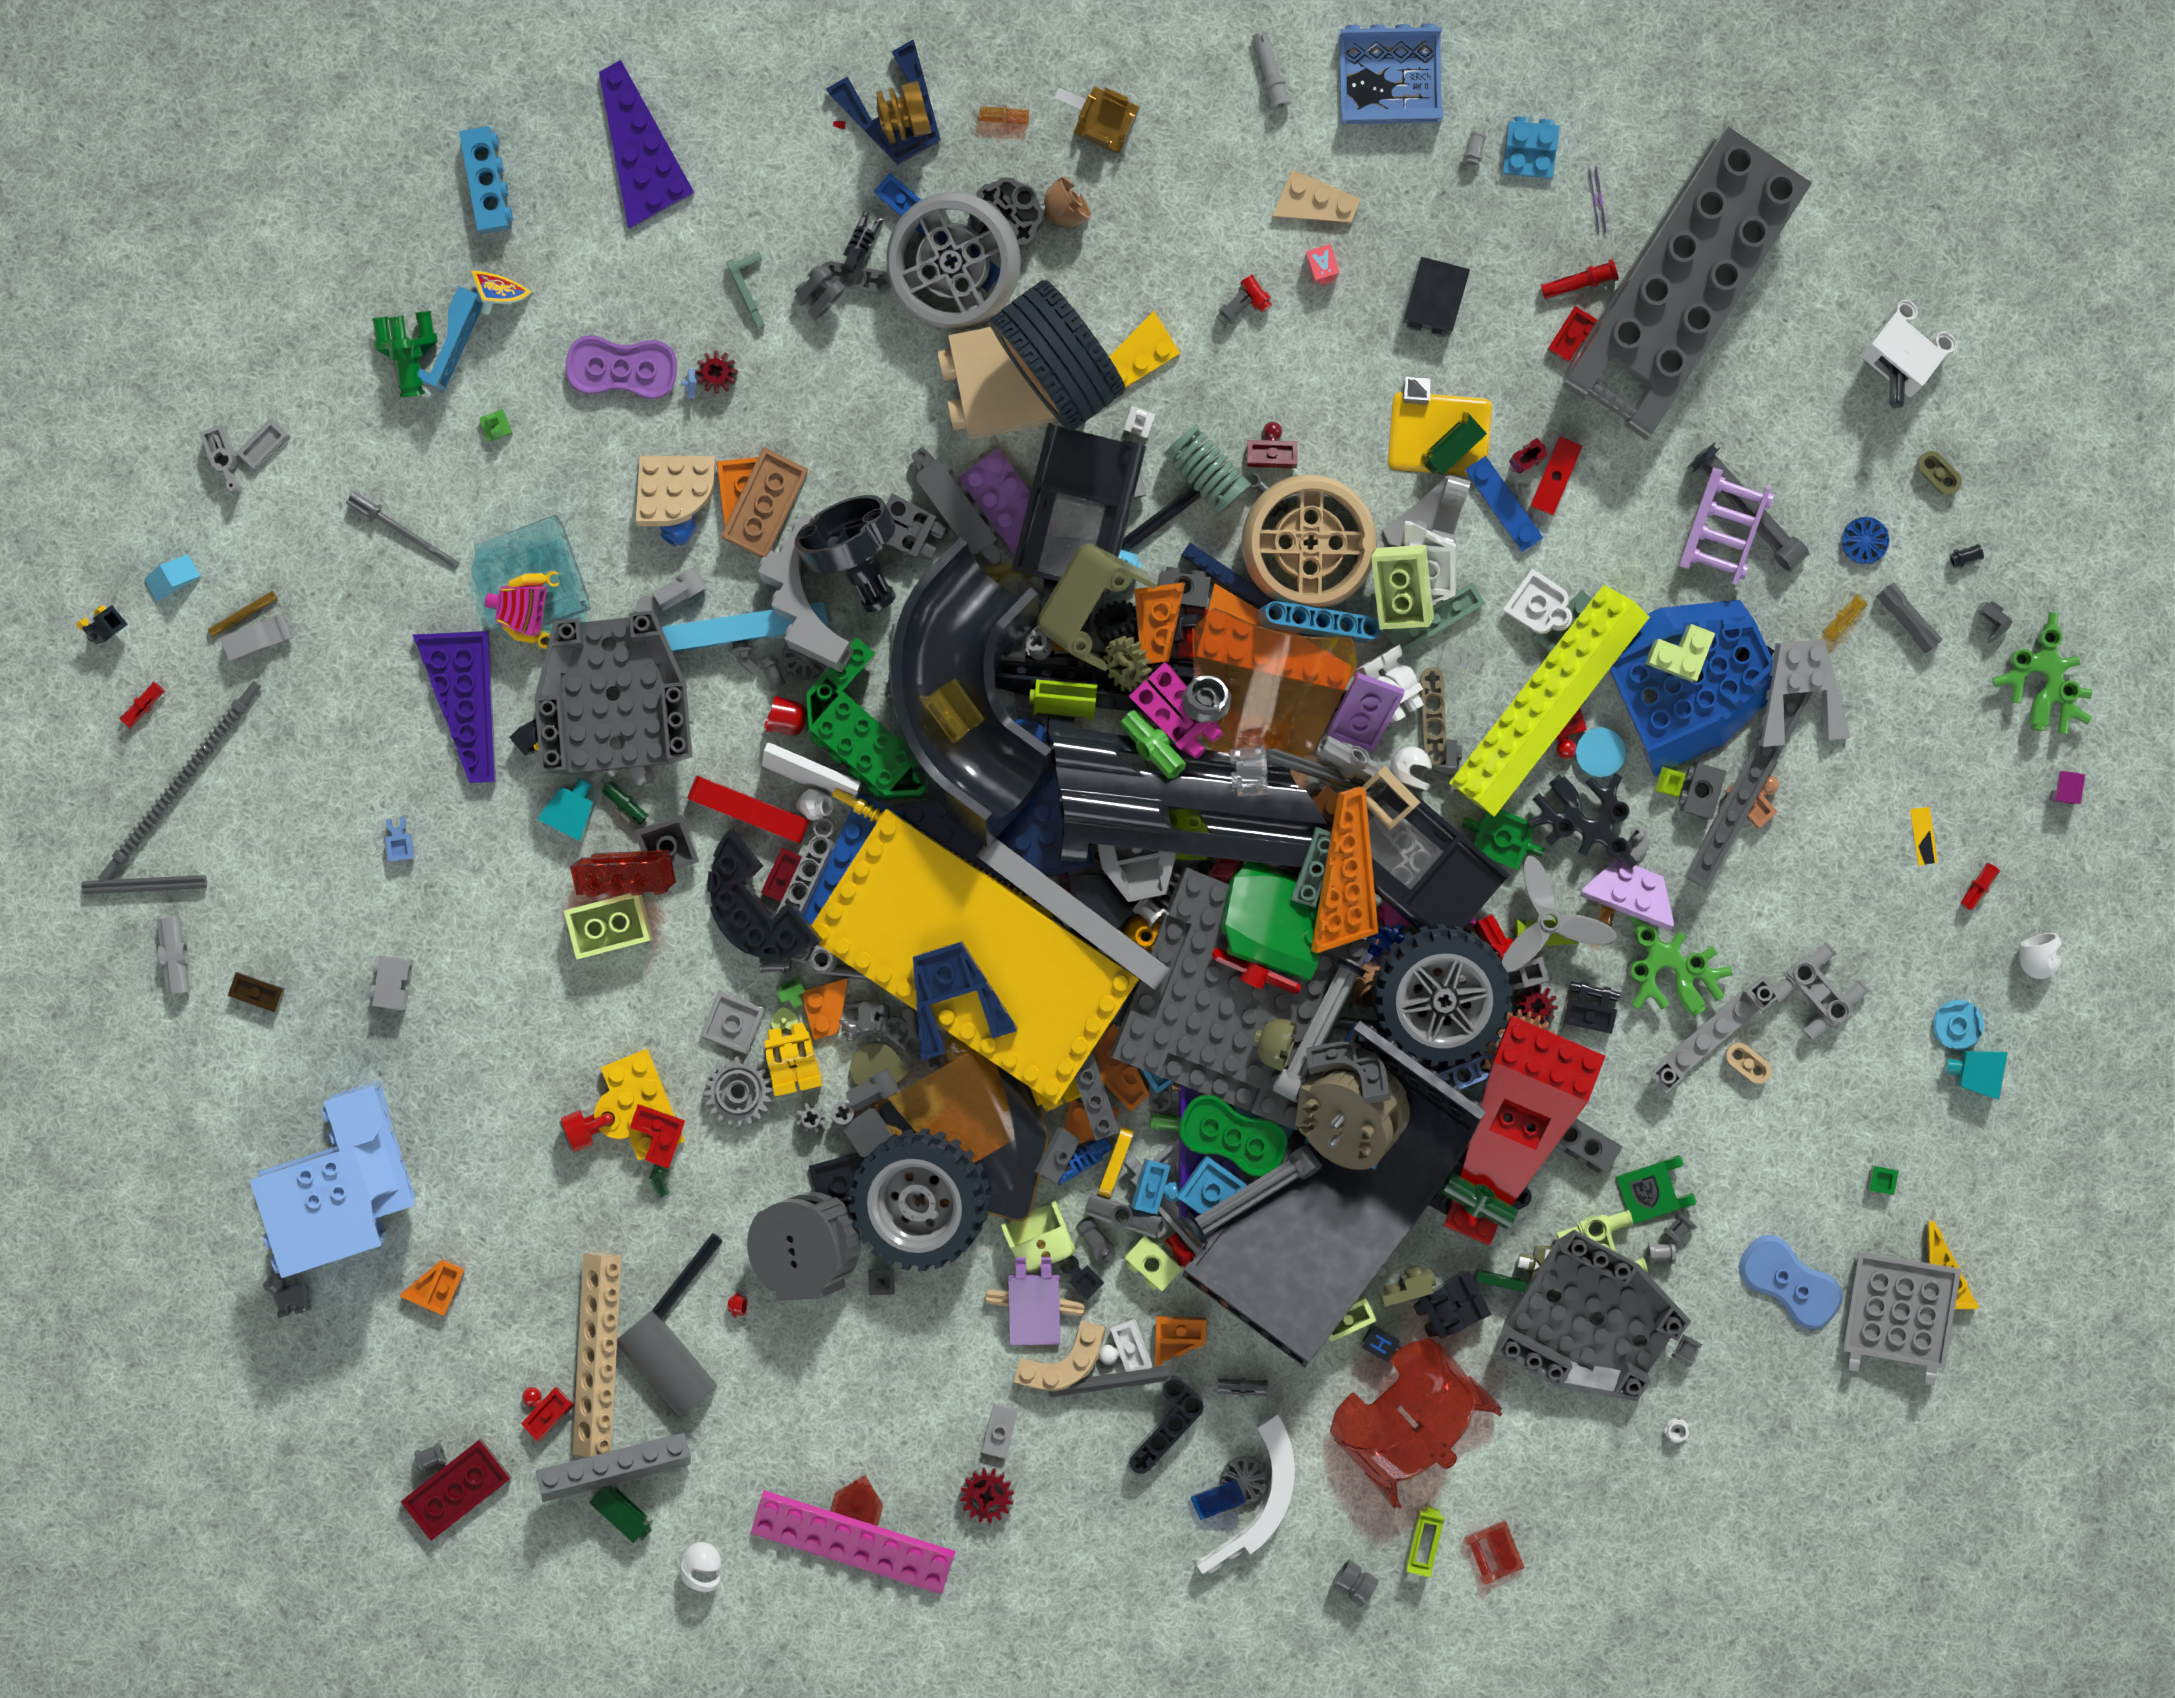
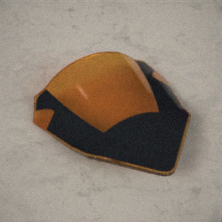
M971 1049L935 1072L876 1104L877 1111L893 1135L897 1134L899 1136L905 1130L913 1129V1133H919L921 1129H930L929 1135L935 1136L939 1131L946 1133V1140L953 1142L956 1138L962 1142L959 1147L965 1153L970 1149L975 1154L971 1158L974 1164L981 1163L984 1168L981 1173L982 1180L988 1179L989 1182L986 1195H990L991 1198L986 1212H989L990 1215L1013 1221H1024L1029 1217L1040 1179V1174L1035 1172L1047 1149L1049 1141L1040 1105L1037 1106L1029 1086L976 1050ZM936 1175L932 1176L931 1184L934 1185L939 1182V1177ZM942 1199L943 1201L950 1203L948 1199Z

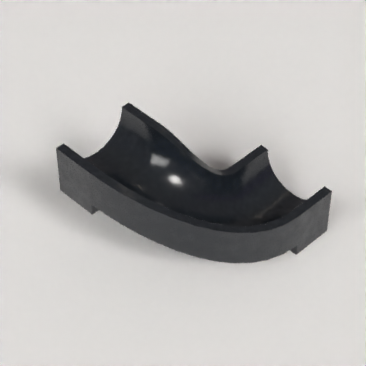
M959 537L921 577L904 604L893 640L891 683L897 729L903 750L912 770L931 797L948 811V818L988 848L1053 778L1052 749L1008 717L1000 704L995 687L996 671L1002 655L1007 657L1038 625V592L1030 587L1023 595H1018L1000 586L978 565L970 552L968 542Z

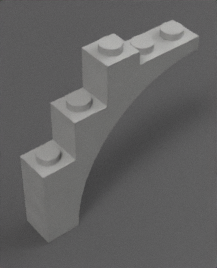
M803 512L800 519L794 522L789 538L782 542L779 554L770 550L768 555L762 558L758 566V573L764 582L780 589L772 597L771 606L775 613L794 622L788 626L785 632V640L788 646L797 652L842 672L854 650L847 640L836 635L820 621L812 610L807 598L804 580L805 564L795 547V537L804 525L811 523L814 519L811 515Z

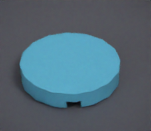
M1603 727L1591 729L1582 734L1576 744L1575 756L1581 770L1590 776L1599 778L1610 776L1617 772L1624 763L1626 756L1625 743L1620 735L1611 729Z
M1951 1000L1944 1003L1936 1011L1933 1018V1031L1936 1039L1942 1045L1954 1050H1964L1973 1046L1984 1030V1020L1981 1012L1973 1004L1964 1000Z

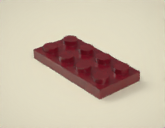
M480 1438L400 1502L430 1541H432L512 1477Z

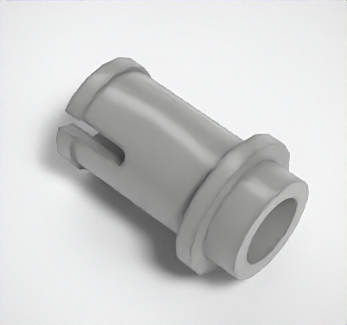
M1476 131L1471 132L1467 152L1463 154L1466 164L1478 166L1479 162L1483 160L1481 153L1487 137L1485 134Z

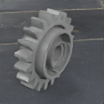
M736 1056L734 1064H732L729 1058H726V1067H723L720 1063L716 1064L719 1072L710 1071L709 1074L713 1077V1081H705V1084L711 1087V1089L704 1091L705 1095H711V1099L706 1102V1105L714 1104L715 1107L711 1110V1114L719 1111V1121L727 1116L728 1125H731L734 1119H737L738 1126H742L743 1118L749 1124H752V1115L760 1119L762 1116L759 1109L763 1111H768L769 1109L764 1102L773 1101V1098L767 1096V1093L772 1092L773 1088L766 1086L772 1079L771 1077H763L767 1071L766 1068L760 1071L757 1070L759 1066L758 1061L750 1066V1057H747L744 1063H741L740 1057ZM735 1084H740L745 1088L744 1097L737 1098L734 1096L732 1089Z

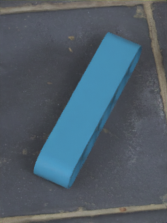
M1273 601L1265 605L1257 614L1259 623L1266 628L1357 643L1369 642L1377 638L1382 631L1379 629V620L1371 616ZM1269 609L1274 611L1276 615L1275 620L1270 618ZM1293 613L1298 615L1299 624L1294 622L1292 618ZM1317 617H1319L1322 620L1323 628L1317 625ZM1340 621L1346 624V632L1341 629ZM1364 625L1369 627L1370 635L1364 632Z

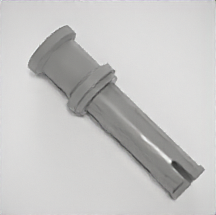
M1262 31L1261 38L1259 33L1254 34L1252 38L1254 39L1265 76L1263 87L1269 94L1271 101L1269 107L1271 110L1286 107L1292 102L1287 97L1285 91V78L1279 75L1268 32Z

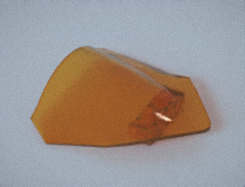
M1216 608L1211 609L1192 629L1194 678L1213 676L1220 679L1230 692L1231 701L1227 715L1217 722L1223 735L1215 742H1212L1205 734L1202 736L1210 750L1265 759L1266 751L1272 748L1301 758L1313 752L1358 665L1352 638L1338 636L1307 637L1282 633L1246 622Z

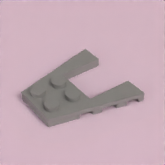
M1825 640L1776 643L1770 676L1773 677L1771 688L1767 690L1766 699L1768 704L1766 715L1762 717L1761 726L1763 727L1761 740H1758V746L1785 745L1783 694L1822 691L1823 740L1851 738Z

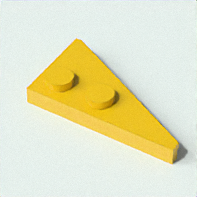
M1927 1220L1928 1263L1959 1268L1952 1252L1949 1251L1940 1229L1934 1220ZM1960 1274L1955 1309H1979V1305L1962 1274Z

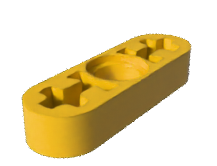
M1124 1126L1121 1127L1099 1187L1098 1195L1110 1198L1134 1130Z

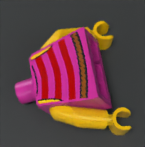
M551 570L545 575L543 573L523 574L509 580L507 585L500 587L499 595L492 593L486 595L485 607L496 609L495 621L502 624V629L514 640L531 644L537 642L541 648H547V643L540 642L543 637L550 638V634L547 631H541L547 586L542 585L547 583L553 587L558 586V582L551 583L549 580L551 575H559L558 572Z

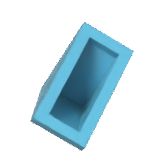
M187 554L159 565L144 580L156 601H159L201 576Z

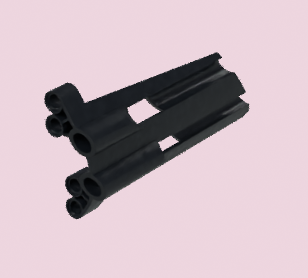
M1049 714L1046 745L1052 749V761L1057 773L1059 806L1063 821L1060 861L1086 863L1088 845L1093 843L1302 867L1315 827L1327 830L1325 819L1307 791L1301 790L1292 777L1291 769L1269 763L1261 758L1208 749L1196 759L1187 752L1180 750L1175 744L1170 743V747L1186 763V766L1178 776L1168 779L1164 774L1140 772L1120 755L1119 752L1139 754L1136 743L1130 736L1074 728L1075 718L1073 716ZM1163 806L1198 810L1202 821L1210 833L1175 829L1165 818L1162 811ZM1316 864L1312 868L1320 869V865Z

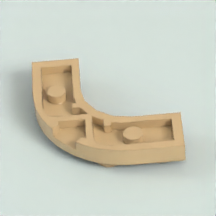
M1081 1321L1074 1347L1063 1361L1055 1364H1044L1020 1358L1014 1383L1044 1391H1058L1069 1388V1386L1080 1379H1084L1095 1366L1107 1328Z

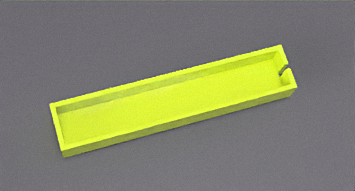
M1603 584L1449 784L1466 799L1495 817L1650 616L1635 601Z

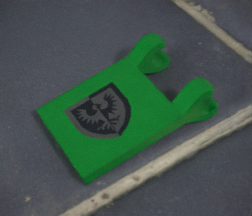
M1680 1155L1616 1176L1633 1224L1697 1203L1693 1193L1679 1198L1676 1197L1668 1170L1684 1165Z

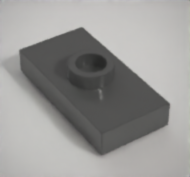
M1058 1127L1035 1172L1050 1182L1057 1184L1080 1139L1065 1129Z

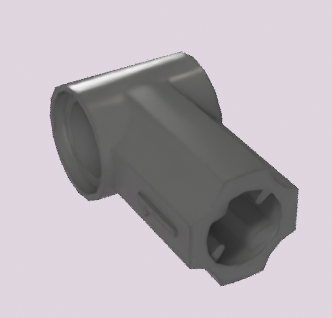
M889 1068L868 1078V1081L845 1092L854 1111L860 1110L877 1100L881 1101L900 1091Z

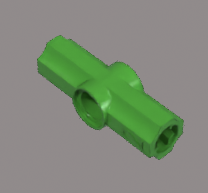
M1133 710L1121 720L1120 726L1134 740L1140 756L1145 760L1151 759L1168 779L1175 778L1185 769L1186 763L1170 747V742L1165 732L1159 728L1154 729L1138 711Z

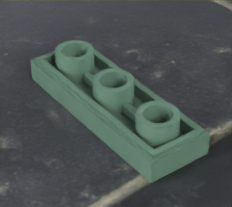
M1315 827L1291 900L1316 908L1322 891L1332 832ZM1314 865H1320L1318 871H1312Z

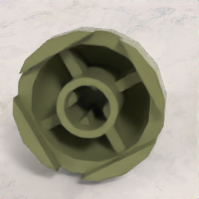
M1279 1018L1268 1022L1263 1030H1257L1254 1044L1258 1045V1056L1265 1065L1284 1071L1294 1045L1291 1035H1296L1297 1022Z

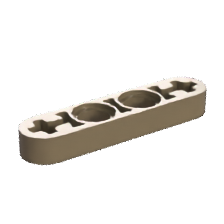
M1430 667L1425 669L1420 676V684L1423 688L1421 690V699L1424 704L1421 706L1423 750L1427 754L1433 751V743L1427 744V739L1437 740L1442 738V744L1437 743V750L1442 751V756H1439L1437 761H1434L1433 757L1429 756L1432 765H1438L1446 759L1444 677L1438 668ZM1430 671L1434 672V676L1439 677V681L1434 682V689L1440 688V694L1436 692L1425 694V689L1430 690V682L1425 681V677L1429 676ZM1431 696L1438 698L1440 701V707L1436 711H1431L1426 707V700ZM1434 721L1440 724L1441 732L1437 736H1431L1427 732V726L1430 722Z

